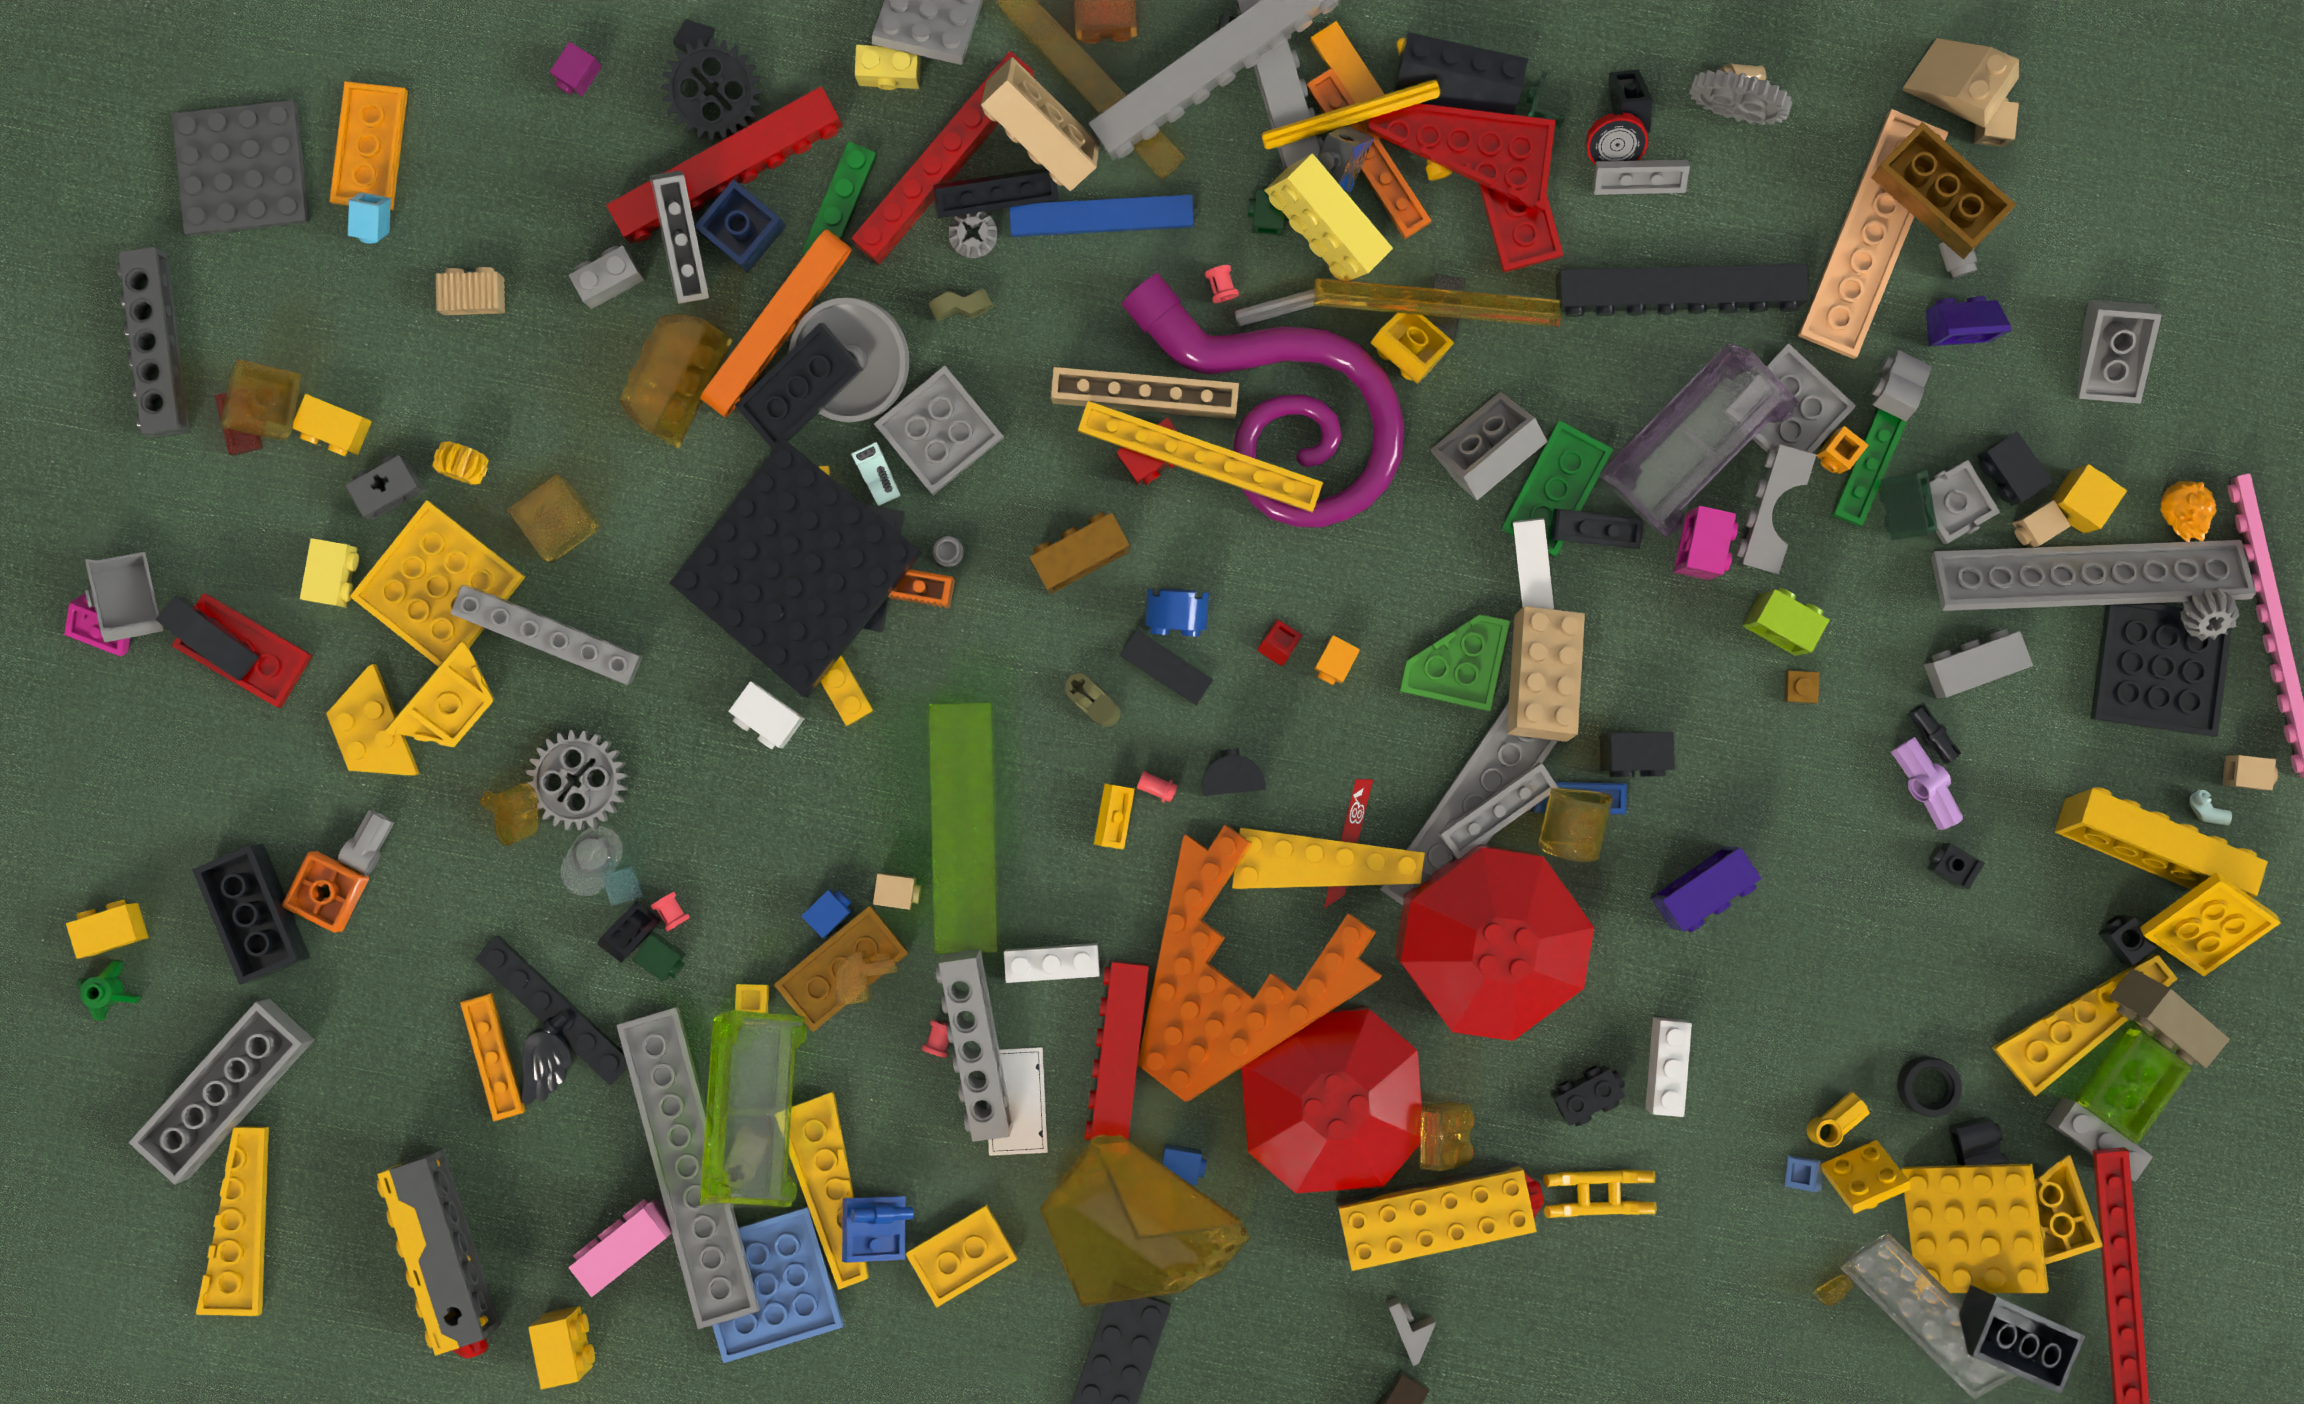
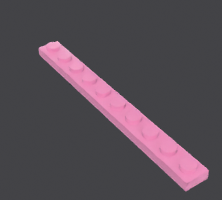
M2246 474L2230 479L2231 485H2228V494L2231 502H2236L2238 515H2235V524L2238 532H2243L2245 540L2243 548L2247 562H2250L2251 576L2259 600V604L2256 605V613L2259 622H2264L2266 634L2263 635V643L2266 652H2271L2273 664L2270 665V673L2273 682H2278L2280 695H2277V703L2280 712H2285L2287 725H2284V733L2287 742L2292 743L2295 754L2291 755L2292 767L2295 773H2299L2300 777L2304 778V700L2251 474Z

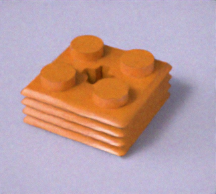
M318 851L308 852L282 903V907L334 933L342 932L369 881V877ZM329 886L330 897L323 898L325 893L321 891V887Z

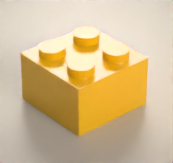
M581 1306L544 1313L528 1327L541 1390L578 1382L593 1367L592 1363L595 1362V1352L592 1344L588 1345L586 1333L589 1331L587 1315L582 1314Z

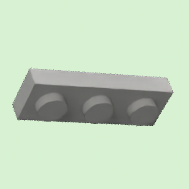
M1688 160L1597 161L1592 189L1594 195L1686 193L1690 165Z

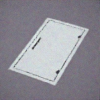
M1043 1048L999 1050L1013 1128L1009 1137L988 1140L989 1156L1048 1153ZM987 1102V1109H991V1105Z

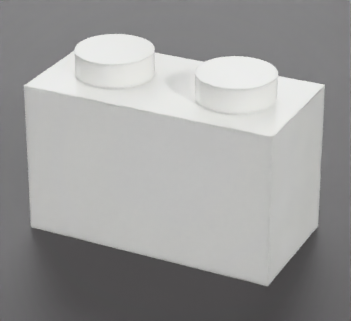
M751 681L728 711L735 716L732 721L745 731L752 728L760 734L757 739L770 749H773L774 746L784 748L805 719L761 686Z

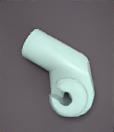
M2198 790L2190 796L2189 805L2200 821L2227 826L2231 823L2232 812L2213 808L2210 803L2212 800L2209 798L2211 794L2208 791Z

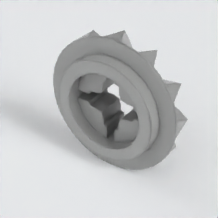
M984 212L957 215L949 226V240L954 250L960 255L967 258H979L988 254L995 246L997 227L991 216ZM966 224L973 229L980 226L978 234L982 242L973 237L966 240L965 237L968 233L964 225Z

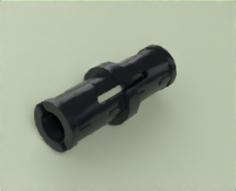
M1925 703L1917 705L1907 714L1923 734L1922 739L1925 743H1930L1944 764L1952 762L1961 754V751L1946 733V727L1938 723Z

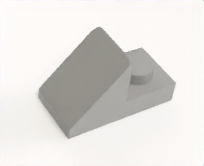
M1398 1297L1387 1300L1386 1303L1412 1365H1417L1421 1360L1436 1322L1433 1316L1409 1325L1410 1322L1414 1321L1408 1304L1401 1305Z

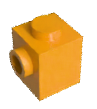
M1843 426L1831 434L1816 456L1821 459L1820 464L1826 470L1841 474L1851 469L1869 445Z

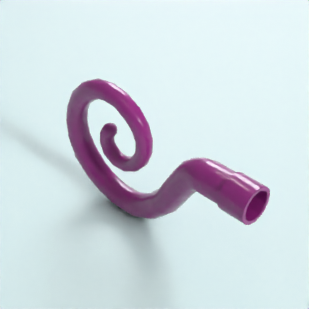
M1159 273L1146 279L1122 302L1121 306L1142 331L1149 333L1172 360L1181 367L1191 371L1211 375L1284 361L1320 363L1343 372L1360 389L1369 407L1374 427L1372 452L1364 471L1350 486L1338 494L1317 500L1312 513L1242 489L1250 503L1269 519L1293 527L1323 528L1349 520L1363 512L1388 489L1402 461L1405 425L1398 396L1386 372L1360 344L1326 329L1287 326L1229 335H1208L1181 305L1182 300ZM1304 394L1279 395L1260 402L1244 416L1234 435L1233 451L1256 459L1257 439L1263 428L1272 420L1285 415H1304L1314 419L1321 428L1322 437L1320 442L1314 447L1299 450L1296 455V461L1306 468L1321 465L1331 458L1342 439L1338 416L1323 401Z

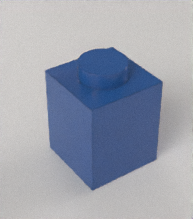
M829 889L801 917L822 938H825L853 912L849 907L852 902L841 890L835 892L833 889Z
M1165 1144L1160 1180L1197 1186L1198 1177L1204 1178L1207 1159H1201V1150Z

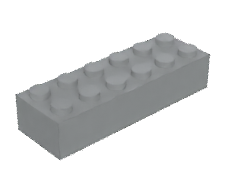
M266 999L255 1002L128 1143L174 1185L190 1179L229 1136L233 1128L238 1126L314 1042V1039L272 1000Z

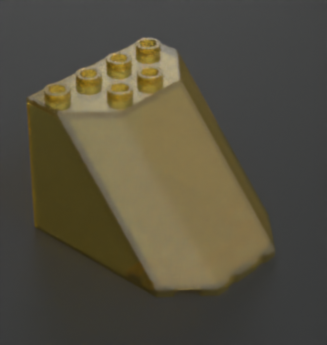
M1099 1135L1093 1138L1086 1150L1076 1159L1075 1164L1062 1177V1181L1048 1195V1199L1040 1208L1081 1307L1183 1292L1193 1287L1194 1283L1204 1277L1211 1278L1222 1272L1228 1262L1236 1256L1242 1246L1251 1238L1238 1217L1121 1135Z

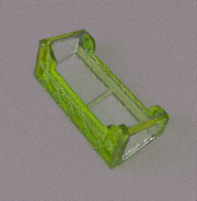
M730 1010L713 1017L699 1206L792 1207V1201L796 1198L797 1186L795 1182H792L791 1176L787 1175L795 1050L806 1040L807 1028L806 1025H803L804 1016Z

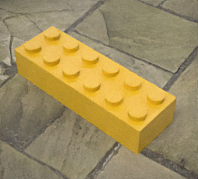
M2093 787L2064 800L2054 831L2057 834L2190 890L2217 872L2251 897L2258 895L2268 861L2256 857L2257 854L2252 850L2245 848L2237 849L2227 845L2228 841L2217 836L2208 837L2199 833V829L2195 826L2170 821L2168 815L2155 811L2149 812L2140 808L2141 805L2135 801L2121 800L2111 796L2112 793L2104 788Z

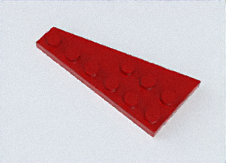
M1420 103L1369 119L1367 132L1543 213L1545 210L1556 120Z

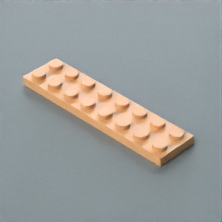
M1893 109L1888 112L1797 335L1798 337L1852 359L1858 357L1914 219V216L1871 177L1878 166L1923 121ZM1925 123L1944 141L1946 140L1947 131Z

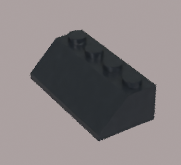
M1408 32L1402 44L1393 92L1436 80L1440 88V96L1420 104L1514 115L1523 88L1528 58Z
M1970 1285L1959 1312L1968 1354L2062 1394L2085 1336Z

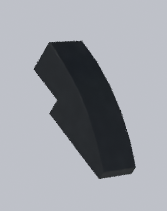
M175 595L155 619L204 658L238 681H241L260 659L258 654L215 618L208 617L186 597Z

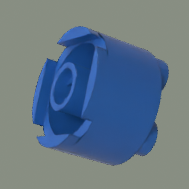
M1148 588L1145 626L1150 627L1151 634L1168 635L1170 629L1181 630L1182 636H1200L1201 630H1207L1209 592L1203 591L1202 597H1196L1195 590L1162 588L1159 594H1154V588Z

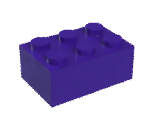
M1725 846L1651 896L1650 899L1670 928L1683 932L1688 930L1690 933L1700 928L1705 923L1703 919L1712 912L1717 915L1731 906L1729 901L1737 895L1744 897L1757 888L1755 883L1762 878L1741 847Z

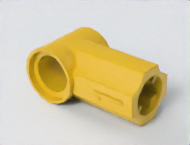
M1849 1092L1822 1116L1811 1119L1807 1125V1135L1816 1144L1825 1147H1835L1840 1144L1847 1132L1870 1114L1868 1107L1854 1092ZM1828 1124L1830 1134L1826 1139L1822 1140L1820 1129L1823 1125Z

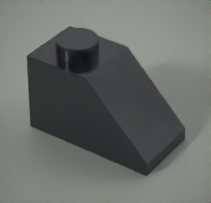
M1640 70L1610 72L1609 87L1612 113L1615 115L1630 113L1638 117L1646 127L1647 133H1650L1653 99Z

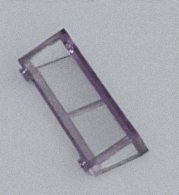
M1728 342L1604 468L1599 478L1651 528L1667 538L1670 534L1677 532L1681 528L1684 513L1681 510L1768 422L1775 423L1787 420L1800 402L1754 352Z

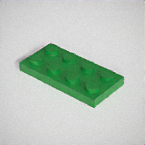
M1560 420L1556 423L1547 440L1548 442L1543 447L1500 530L1515 537L1513 521L1544 518L1548 555L1553 558L1557 556L1564 541L1550 539L1554 509L1581 511L1613 451V448Z

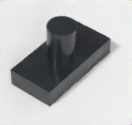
M636 901L600 937L597 945L622 963L658 926L661 919Z

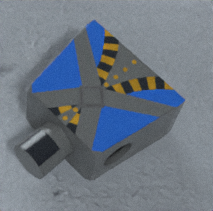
M1348 125L1330 132L1326 136L1317 159L1344 191L1349 193L1352 191L1374 138Z

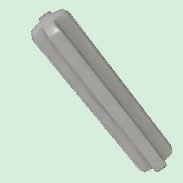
M1315 288L1236 310V323L1238 326H1244L1324 303L1323 292L1321 288Z

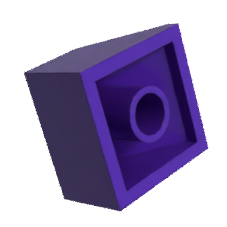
M1985 296L1967 298V302L1955 303V298L1940 299L1936 301L1934 306L1926 310L1929 346L1989 343L2010 332L2011 325L1997 300L1986 301Z

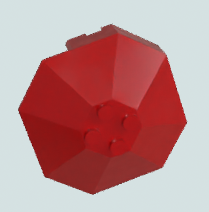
M1480 844L1459 860L1456 859L1452 863L1449 862L1432 874L1429 880L1404 895L1395 957L1412 978L1423 996L1438 1012L1451 1032L1514 1041L1584 989L1594 926L1543 856L1531 851Z
M1367 1006L1346 1009L1334 1008L1241 1068L1248 1153L1294 1193L1384 1187L1425 1139L1418 1050Z

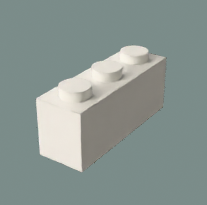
M1098 943L1017 948L1004 951L1006 983L1100 976Z
M1653 1017L1645 1107L1652 1114L1684 1117L1692 1023L1686 1020Z

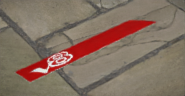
M1373 779L1355 780L1341 837L1343 842L1358 843ZM1329 886L1324 909L1343 897L1347 886Z

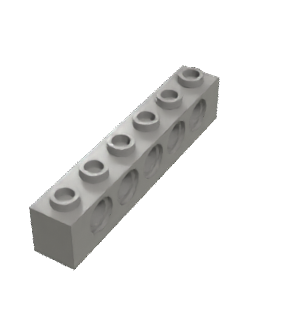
M470 585L461 586L450 613L626 685L632 684L643 655Z
M981 949L944 954L939 961V965H936V978L939 984H943L945 994L941 997L943 1012L948 1013L950 1024L947 1025L948 1040L950 1043H954L956 1054H953V1067L955 1073L960 1074L961 1083L958 1085L960 1101L965 1102L967 1113H964L965 1129L967 1132H971L972 1142L1009 1137L1013 1128V1121ZM955 982H965L969 986V991H960L957 989ZM961 1012H971L975 1020L966 1021L961 1016ZM975 1041L981 1049L973 1051L968 1048L966 1042ZM981 1071L986 1076V1079L978 1080L972 1075V1072ZM985 1100L992 1108L983 1109L978 1105L977 1101Z

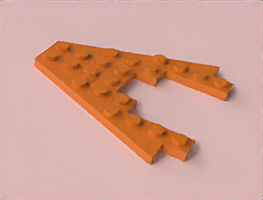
M1224 825L1209 849L1190 835L1185 834L1182 839L1137 1063L1139 1067L1184 1102L1192 1100L1382 977L1380 973L1359 959L1376 932L1352 914L1346 915L1297 990L1276 974L1271 973L1254 997L1209 964L1226 937L1202 919L1252 845V842L1227 825Z

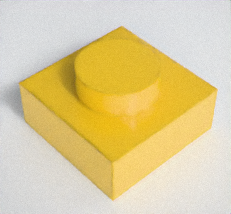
M736 984L735 1015L768 1016L769 985Z

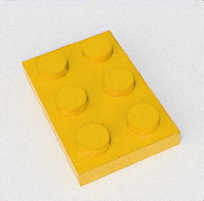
M987 1204L905 1253L936 1308L1018 1259Z

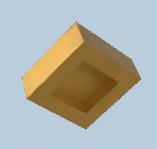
M1786 671L1784 702L1818 703L1820 672Z

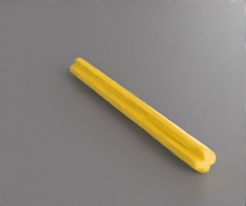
M1436 80L1424 82L1262 133V142L1267 150L1438 98L1440 96V88Z

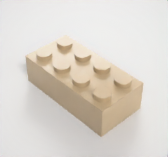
M1013 57L986 81L981 102L985 115L994 122L997 120L1005 128L1007 136L1013 142L1021 143L1027 149L1029 157L1036 164H1042L1049 171L1051 178L1059 186L1064 185L1071 191L1097 168L1100 143Z
M1524 606L1514 615L1507 735L1565 742L1578 735L1584 613Z

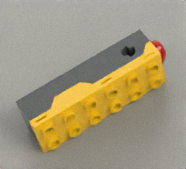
M441 1149L399 1163L378 1173L377 1188L381 1197H385L388 1206V1223L396 1231L398 1238L396 1241L397 1251L400 1257L405 1260L408 1269L406 1270V1279L408 1285L414 1288L417 1297L415 1307L418 1316L424 1319L427 1329L425 1331L427 1345L429 1348H433L435 1356L453 1351L461 1357L468 1359L486 1352L489 1346L486 1337L500 1327V1322L445 1150Z
M1514 1162L1335 1200L1347 1260L1351 1270L1354 1271L1537 1232L1534 1218L1543 1206L1544 1199L1539 1182L1524 1173V1170Z

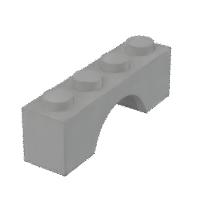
M1775 444L1774 450H1768L1764 462V467H1767L1768 470L1765 479L1759 480L1755 490V497L1759 498L1756 508L1750 509L1745 526L1749 527L1746 539L1741 538L1736 551V556L1740 557L1738 563L1779 574L1788 544L1778 536L1772 522L1773 508L1778 498L1785 491L1796 486L1808 484L1816 454L1781 444Z

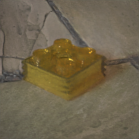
M1446 1102L1421 1108L1419 1167L1421 1169H1431L1432 1171L1437 1170L1439 1172L1469 1164L1474 1154L1473 1145L1470 1143V1130H1472L1475 1122L1470 1104Z

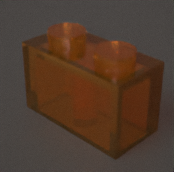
M1074 0L1076 40H1082L1084 43H1097L1104 38H1113L1114 41L1123 42L1130 40L1131 37H1137L1135 0Z

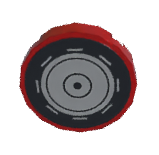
M1612 113L1603 116L1595 121L1586 136L1587 154L1594 165L1597 161H1639L1645 154L1648 146L1646 127L1638 117L1630 113H1623V115Z

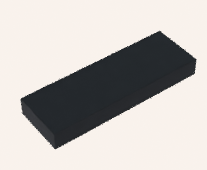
M1554 509L1550 539L1640 549L1643 519Z
M1135 630L1119 655L1194 705L1198 704L1213 681L1212 678L1138 630Z

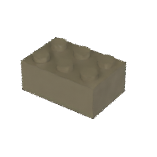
M2131 968L2109 996L2111 1000L2119 1005L2116 1009L2118 1013L2130 1021L2135 1019V1022L2138 1023L2136 1028L2150 1038L2155 1036L2157 1039L2155 1043L2169 1054H2172L2175 1050V1055L2190 1066L2195 1062L2207 1069L2230 1040V1038L2171 988L2134 968Z

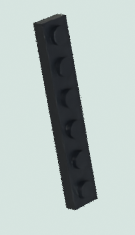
M496 936L475 959L543 1023L548 1017L553 1018L561 1010H565L569 1014L570 1020L560 1027L561 1030L558 1033L566 1041L567 1045L609 1085H612L628 1068L623 1050L500 936Z

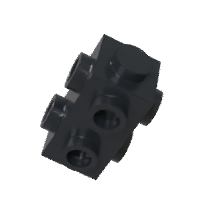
M1599 1064L1594 1065L1583 1072L1584 1077L1574 1082L1572 1079L1566 1080L1555 1087L1557 1091L1550 1095L1564 1121L1569 1126L1573 1124L1576 1127L1589 1122L1592 1119L1591 1115L1601 1109L1603 1112H1607L1620 1104L1618 1100L1625 1097L1621 1088L1625 1087V1084L1617 1070L1611 1071L1605 1065L1603 1067H1600Z

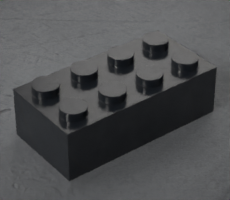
M264 844L249 845L192 869L239 985L255 982L310 958L292 912L282 907L285 894Z

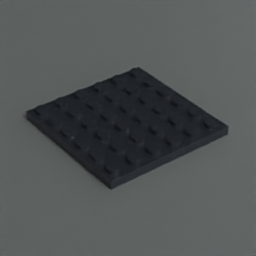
M783 439L671 580L670 584L801 696L808 698L923 552L793 445Z

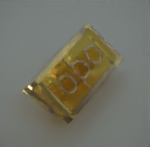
M674 314L660 317L650 338L644 343L642 354L636 366L630 371L628 382L620 396L619 401L627 416L645 431L679 449L702 403L700 399L701 394L716 375L733 339L708 321L697 316Z

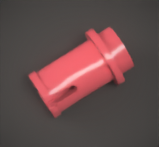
M1144 771L1137 789L1162 798L1161 802L1165 803V801L1172 802L1178 785L1173 784L1174 781L1171 779L1168 782Z

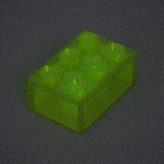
M2126 1027L2074 1101L2133 1143L2139 1144L2192 1067L2142 1031Z

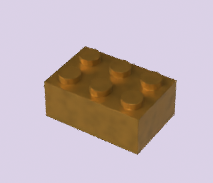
M1101 512L1087 520L1089 522L1088 526L1080 530L1075 526L1060 535L1062 540L1052 545L1047 541L1033 549L1034 555L1030 556V559L1050 595L1131 552L1130 545L1113 513L1105 515L1104 512Z

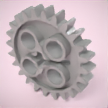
M1707 70L1706 74L1700 72L1698 76L1695 75L1689 92L1692 95L1691 99L1696 100V104L1704 105L1703 109L1711 110L1713 114L1724 115L1725 118L1733 117L1738 122L1746 120L1749 124H1752V122L1764 125V122L1772 125L1774 122L1782 123V120H1787L1793 102L1791 101L1792 97L1786 95L1787 91L1779 90L1780 86L1771 85L1768 80H1758L1757 76L1750 78L1745 73L1736 75L1730 70L1728 73L1717 70L1716 73Z
M570 730L568 739L563 733H558V743L552 739H547V750L539 747L536 749L541 756L540 759L530 758L529 760L536 766L535 770L526 771V774L534 778L533 781L526 783L525 786L535 790V792L528 796V799H538L539 801L535 805L534 810L545 809L546 811L542 817L544 820L554 816L553 826H559L565 821V830H571L574 823H576L578 830H584L586 821L591 828L597 827L596 818L602 822L608 821L605 812L617 813L613 803L624 802V799L618 795V792L628 790V787L620 784V780L627 778L628 774L619 772V769L626 763L615 761L620 751L609 752L610 741H605L600 745L601 735L595 734L589 740V731H582L578 738L577 732ZM574 750L581 754V762L577 767H573L569 762V755ZM592 758L595 759L594 765L585 771ZM597 770H601L605 775V781L600 787L596 786L592 780L593 774ZM554 774L559 775L562 781L557 791L552 790L549 785V780ZM573 775H581L579 781L582 783L581 786L571 787L575 782L572 778ZM571 787L563 802H560L559 797ZM577 794H581L585 799V805L580 811L573 806V798Z

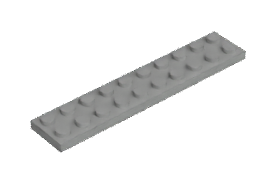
M2242 540L1934 551L1931 557L1942 611L2185 602L2192 600V593L2199 595L2202 594L2204 588L2211 592L2217 587L2223 592H2228L2234 600L2252 599L2256 594Z
M679 1007L618 1024L616 1026L697 1329L758 1312L760 1306L727 1184L723 1179V1169Z

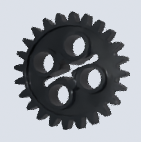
M710 38L708 46H704L701 39H697L696 49H693L691 45L686 43L688 53L685 55L675 51L679 61L676 63L668 60L667 63L673 68L672 73L663 72L662 74L670 79V84L661 85L662 89L670 91V95L664 97L663 102L673 103V106L667 111L668 114H679L675 123L678 125L686 121L685 132L687 133L694 127L697 128V138H701L704 131H708L710 140H714L715 132H719L723 139H726V130L728 129L734 134L737 133V124L748 127L744 118L746 115L752 118L756 117L750 108L751 106L761 105L753 98L754 95L762 94V90L754 88L753 85L759 82L761 78L757 76L751 77L750 74L756 69V66L745 65L749 56L747 54L741 57L736 56L738 46H734L728 51L726 40L722 41L720 47H716L714 38ZM710 58L717 59L721 65L720 72L715 76H709L704 72V63ZM692 68H697L711 84L719 83L720 86H718L717 91L732 106L731 111H728L715 96L709 95L706 97L704 93L707 91V88L692 73ZM691 79L697 82L699 89L694 97H686L682 93L681 87L684 81ZM735 81L741 84L743 92L738 99L733 100L727 97L725 88L728 83ZM716 103L720 107L721 113L718 119L710 121L705 118L703 114L705 105Z

